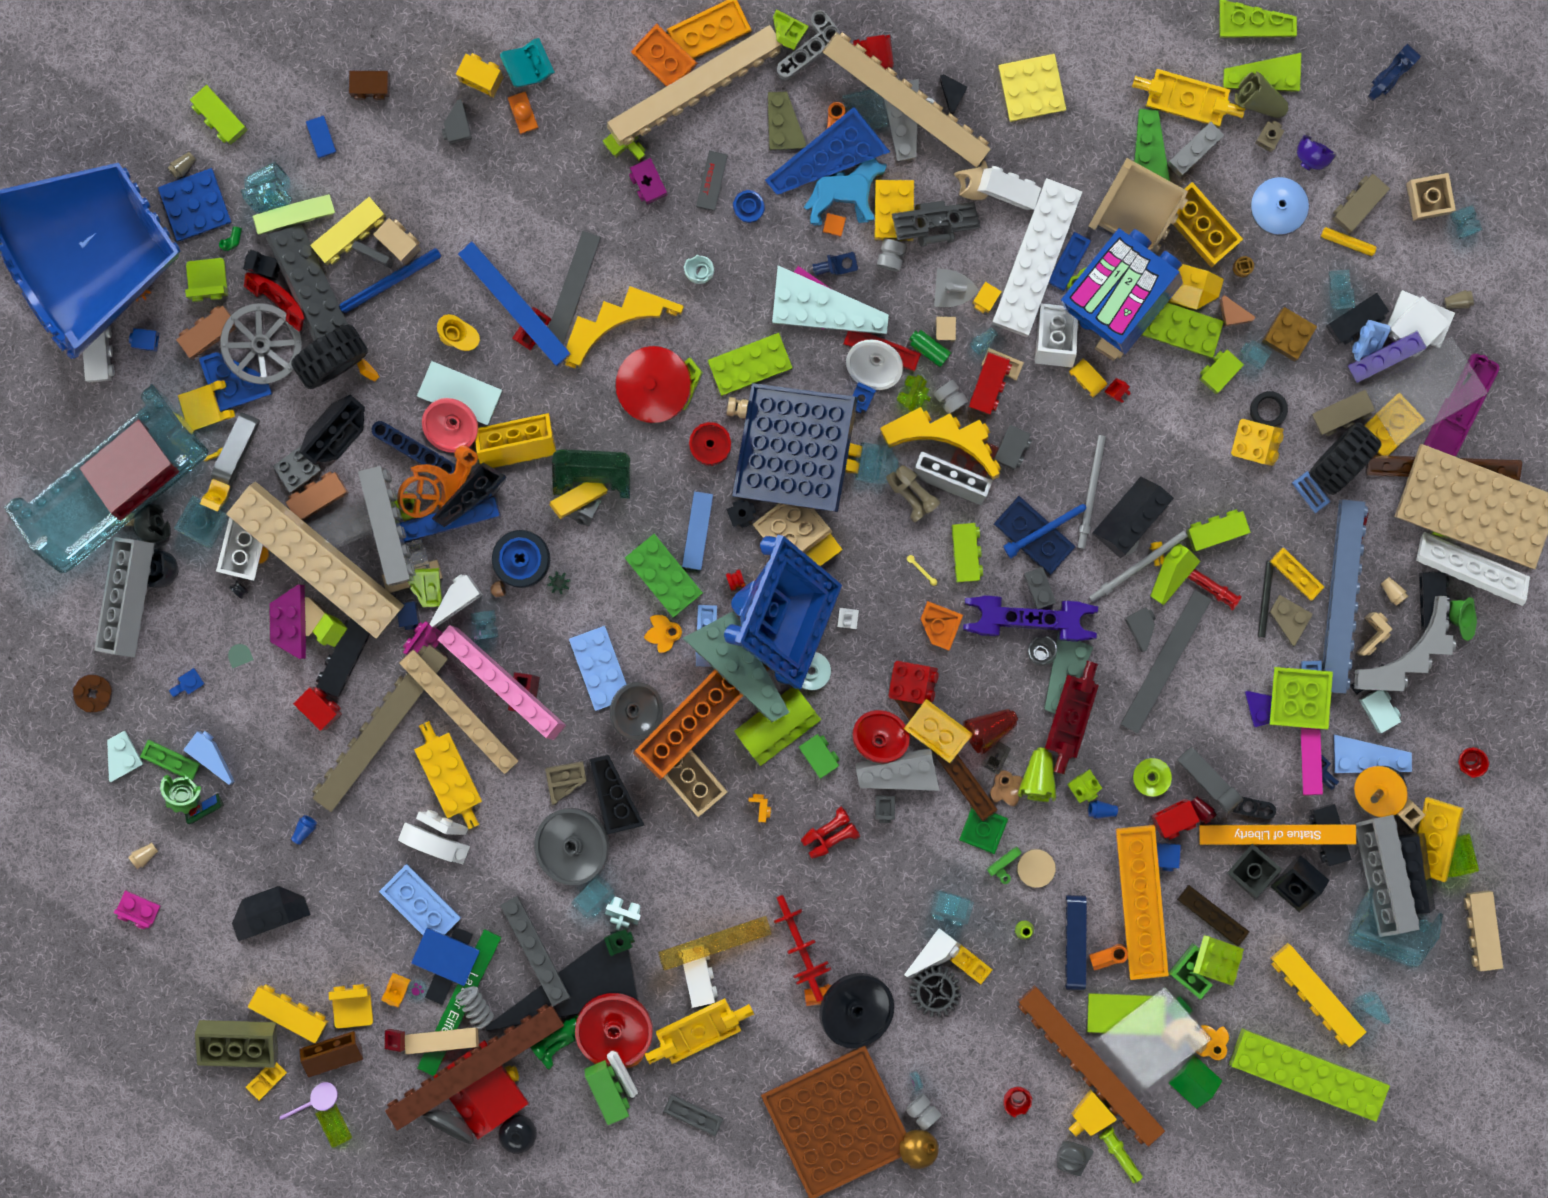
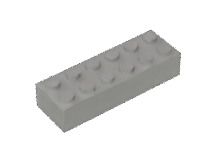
M382 466L358 471L386 584L394 586L413 581V576L416 575L414 565L409 562L408 557H411L410 548L404 543L406 533L404 527L400 526L399 523L402 517L399 508L395 507L394 501L397 500L395 490L390 488L389 482H392L390 471H387Z
M113 537L94 651L135 658L138 649V636L141 630V618L144 612L148 577L151 572V559L154 554V543Z
M1394 815L1354 823L1356 824L1357 840L1379 937L1420 930L1419 919L1414 907L1415 901L1410 889V880L1406 872V862L1403 858L1402 845L1398 837L1397 823Z

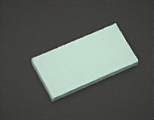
M431 361L417 397L429 402L442 398L459 400L473 411L478 422L488 426L503 390Z

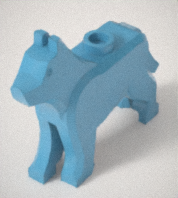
M874 158L862 162L849 176H845L844 172L834 173V176L819 179L810 199L804 206L805 210L812 208L810 224H813V226L822 225L820 215L832 205L833 201L854 203L859 223L875 221V215L870 210L868 203L870 186L877 176L884 174L887 164L879 163Z

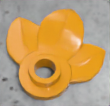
M653 615L650 617V620L654 627L647 631L644 639L650 643L658 644L659 653L667 652L672 648L674 641L681 637L682 629L679 624L670 622L666 616ZM671 628L676 630V634L673 636L669 634Z
M1202 1025L1200 1032L1208 1039L1206 1049L1201 1054L1194 1048L1193 1050L1202 1057L1210 1056L1214 1060L1224 1059L1227 1055L1226 1044L1229 1041L1227 1030L1224 1026L1215 1031L1210 1026ZM1220 1047L1221 1053H1214V1048Z

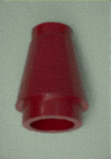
M1198 796L1191 801L1201 823L1204 822L1207 825L1217 816L1215 809Z

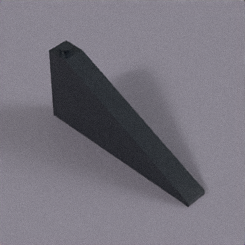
M619 938L616 943L621 946L624 944V941ZM604 939L558 972L571 997L554 1007L559 1017L580 1013L590 1000L603 994L619 993L639 1001L630 950L628 949L610 956ZM542 985L486 1026V1031L522 1024L520 1020L528 1015H531V1017L538 1014L537 1010L545 1004L548 1007L552 1004Z

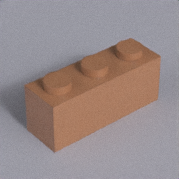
M217 306L210 311L208 317L198 319L194 323L195 326L190 330L187 328L179 334L180 337L176 340L190 359H195L220 341L223 326L231 314L224 306ZM232 325L229 333H231L237 327L235 325Z
M330 471L321 477L322 480L318 483L312 482L305 486L306 490L300 494L295 492L288 497L289 500L286 501L289 509L304 521L348 494V490L336 472L331 473Z

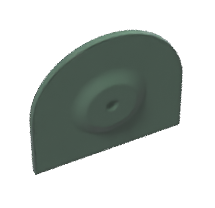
M236 644L229 650L228 658L232 669L254 660L250 649L246 645Z

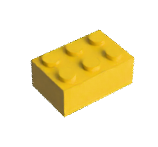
M914 180L875 181L874 240L913 241V238L897 240L892 214L914 211Z

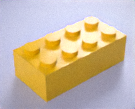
M1191 182L1185 188L1188 191L1185 197L1188 201L1183 210L1178 209L1177 214L1179 216L1174 226L1212 268L1237 246L1243 238L1196 185Z

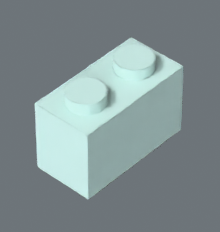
M1375 690L1359 699L1378 733H1383L1401 722L1399 719L1401 714L1396 707L1391 705V697L1385 690Z

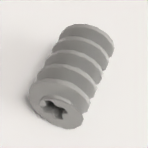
M468 987L458 993L456 999H461L458 1004L460 1006L465 1005L462 1011L468 1012L466 1017L472 1018L470 1024H476L474 1028L480 1030L492 1021L494 1014L490 1011V1007L486 1005V1001L482 999V994L479 993L477 987Z

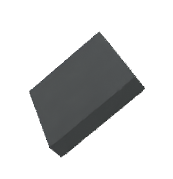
M354 241L352 248L357 253L390 269L392 268L393 261L388 256L358 241Z

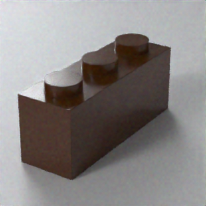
M355 1031L299 1049L300 1062L308 1078L363 1060L362 1046Z

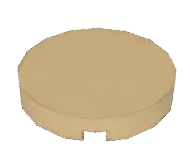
M1040 849L1027 851L1019 858L1017 864V873L1020 879L1026 885L1034 888L1049 884L1056 872L1053 858L1047 852Z

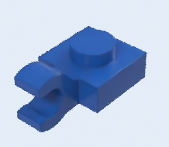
M193 668L179 677L180 684L170 689L169 692L173 697H176L183 691H186L189 695L205 685L196 669Z

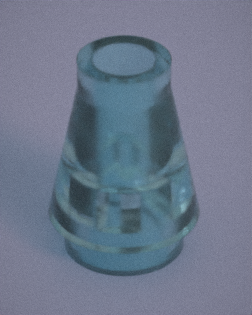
M990 327L987 331L973 338L970 347L978 355L986 353L994 339L998 336L997 332Z

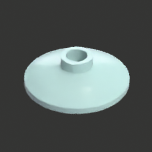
M815 652L810 667L815 668V673L813 675L807 673L802 688L807 690H816L823 687L831 675V667L828 660L822 654Z

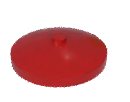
M659 346L640 348L623 361L617 373L616 393L620 404L628 414L643 422L661 423L674 418L684 409L691 395L692 379L688 366L678 354L667 348Z
M609 993L595 997L582 1008L576 1020L575 1038L577 1045L584 1056L595 1064L606 1060L608 1066H610L607 1054L610 1051L618 1052L624 1066L631 1065L646 1053L652 1040L653 1028L648 1011L639 1001L624 994Z

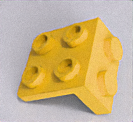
M1241 419L1231 454L1235 457L1274 466L1279 456L1278 449L1283 441L1284 429Z
M364 984L352 985L353 988L346 989L345 986H336L328 992L329 1000H332L336 1028L367 1026L373 1023L370 986L364 987Z

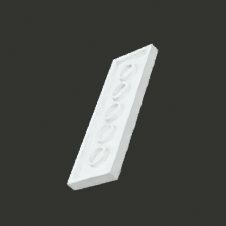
M1424 532L1422 534L1416 561L1489 591L1494 595L1510 600L1513 603L1521 606L1525 604L1529 587V576Z

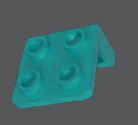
M540 38L533 39L522 48L500 53L511 82L516 88L543 82L555 73Z

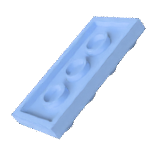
M602 626L569 639L595 711L610 706L616 692L626 685L606 627Z
M408 864L379 891L422 935H424L427 927L445 935L461 919Z

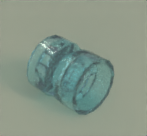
M1474 205L1450 214L1453 224L1457 225L1456 232L1459 239L1483 230L1480 220L1475 218L1477 213Z
M495 610L470 614L471 623L475 625L473 629L474 640L499 637L497 626L494 625L496 622Z

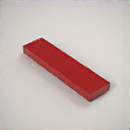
M848 331L843 343L844 345L852 348L855 344L864 340L882 341L898 352L903 362V368L915 371L921 353L867 332Z

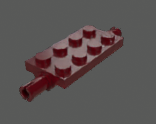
M1086 661L1083 676L1080 678L1071 675L1066 677L1045 749L1057 752L1058 754L1053 769L1054 772L1065 775L1069 758H1077L1099 687L1093 681L1097 666L1099 665L1097 663Z

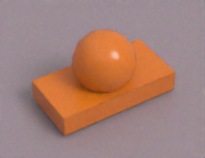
M526 91L508 97L520 134L538 129Z

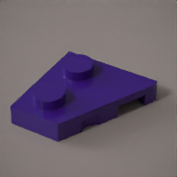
M1245 691L1253 726L1258 727L1270 724L1272 696Z

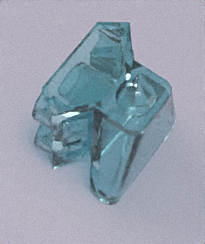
M272 162L244 177L245 188L241 189L243 199L256 213H263L274 207H283L289 205L292 201V197L285 190L290 188V178L276 162Z

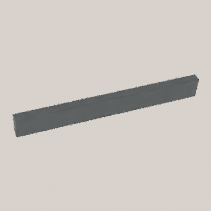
M1196 590L1193 591L1123 718L1122 726L1138 734L1212 599Z

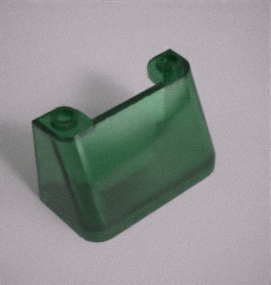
M557 450L552 457L553 495H563V490L566 487L573 489L574 482L611 483V491L616 489L620 492V498L630 499L632 469L629 455L623 452Z

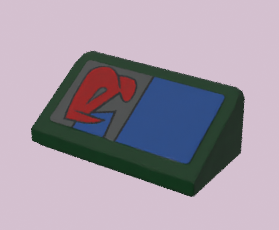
M217 793L197 804L196 808L190 809L189 813L185 814L187 824H193L223 807L224 803L219 794Z

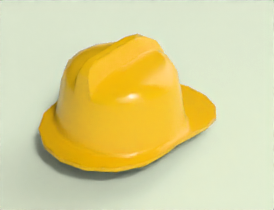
M447 314L438 320L437 331L445 345L462 351H470L478 346L480 337L477 330L459 317Z

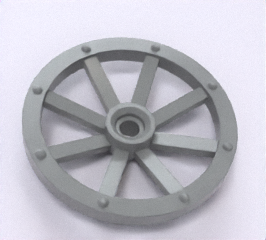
M258 303L242 307L229 317L221 332L220 350L225 364L237 377L253 384H270L281 380L293 370L291 361L301 351V336L299 331L285 321L286 312L269 304ZM255 311L256 336L238 318ZM261 311L279 317L265 335H262ZM285 322L291 331L293 339L270 341L269 338ZM232 325H235L250 342H228V335ZM257 342L262 343V348L257 347ZM294 345L293 355L289 363L269 349L270 347ZM250 348L251 351L237 366L232 360L228 349ZM264 353L284 369L275 375L267 376ZM255 354L258 355L260 377L242 371Z

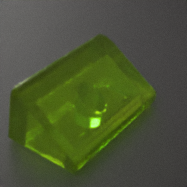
M336 1103L326 1111L315 1113L332 1148L353 1138Z

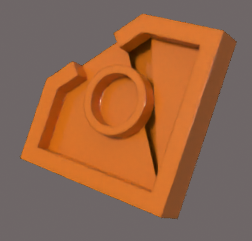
M927 601L920 620L931 644L950 651L963 615Z

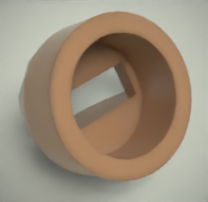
M502 581L492 584L490 589L493 596L501 597L506 595Z

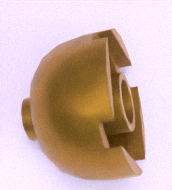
M911 1130L904 1135V1141L900 1143V1154L904 1163H908L912 1169H923L932 1165L939 1153V1146L935 1137L925 1130Z

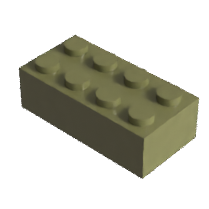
M199 1020L195 1031L197 1065L275 1068L278 1057L276 1022Z

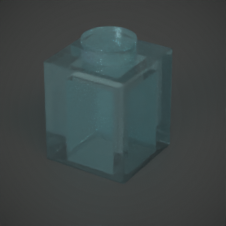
M1252 340L1250 343L1246 342L1240 350L1243 354L1240 358L1260 370L1265 365L1272 351Z

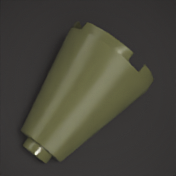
M1257 71L1256 73L1251 72L1244 77L1238 86L1240 88L1239 94L1235 93L1236 105L1274 118H1281L1287 114L1289 109L1288 102L1261 73Z

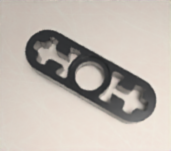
M1242 797L1244 800L1239 804V811L1236 810L1237 807L1232 811L1257 818L1272 819L1276 814V807L1270 802ZM1246 801L1253 803V810L1250 812L1243 810V804ZM1257 803H1260L1259 807L1266 808L1269 805L1272 813H1268L1265 816L1264 812L1258 811V815H1256Z

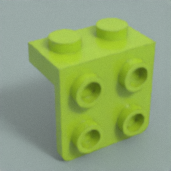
M214 258L188 261L186 263L188 289H185V294L188 299L192 300V302L203 301V298L219 300L223 299L222 296H228L224 259Z

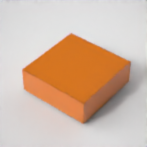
M827 213L823 232L841 237L846 217Z

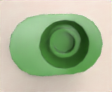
M1471 597L1465 601H1450L1449 609L1451 623L1459 627L1462 638L1467 641L1471 640L1475 635L1477 624L1474 599Z

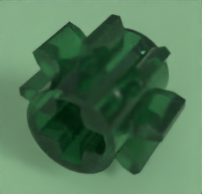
M555 571L556 576H549L551 583L547 584V586L553 587L552 593L559 590V593L562 595L564 588L570 589L566 585L571 580L564 578L566 576L565 572L560 576L558 571ZM558 577L560 580H564V583L561 584V588H559L557 585H554V582L557 581Z

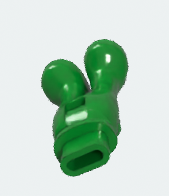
M578 1015L574 1016L571 1020H566L563 1023V1027L530 1047L548 1070L554 1066L553 1055L563 1047L576 1041L575 1025Z

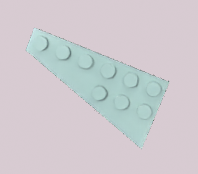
M778 266L772 323L887 334L888 314Z

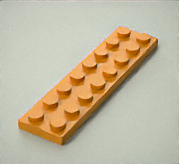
M1155 825L1116 829L1130 980L1169 976Z

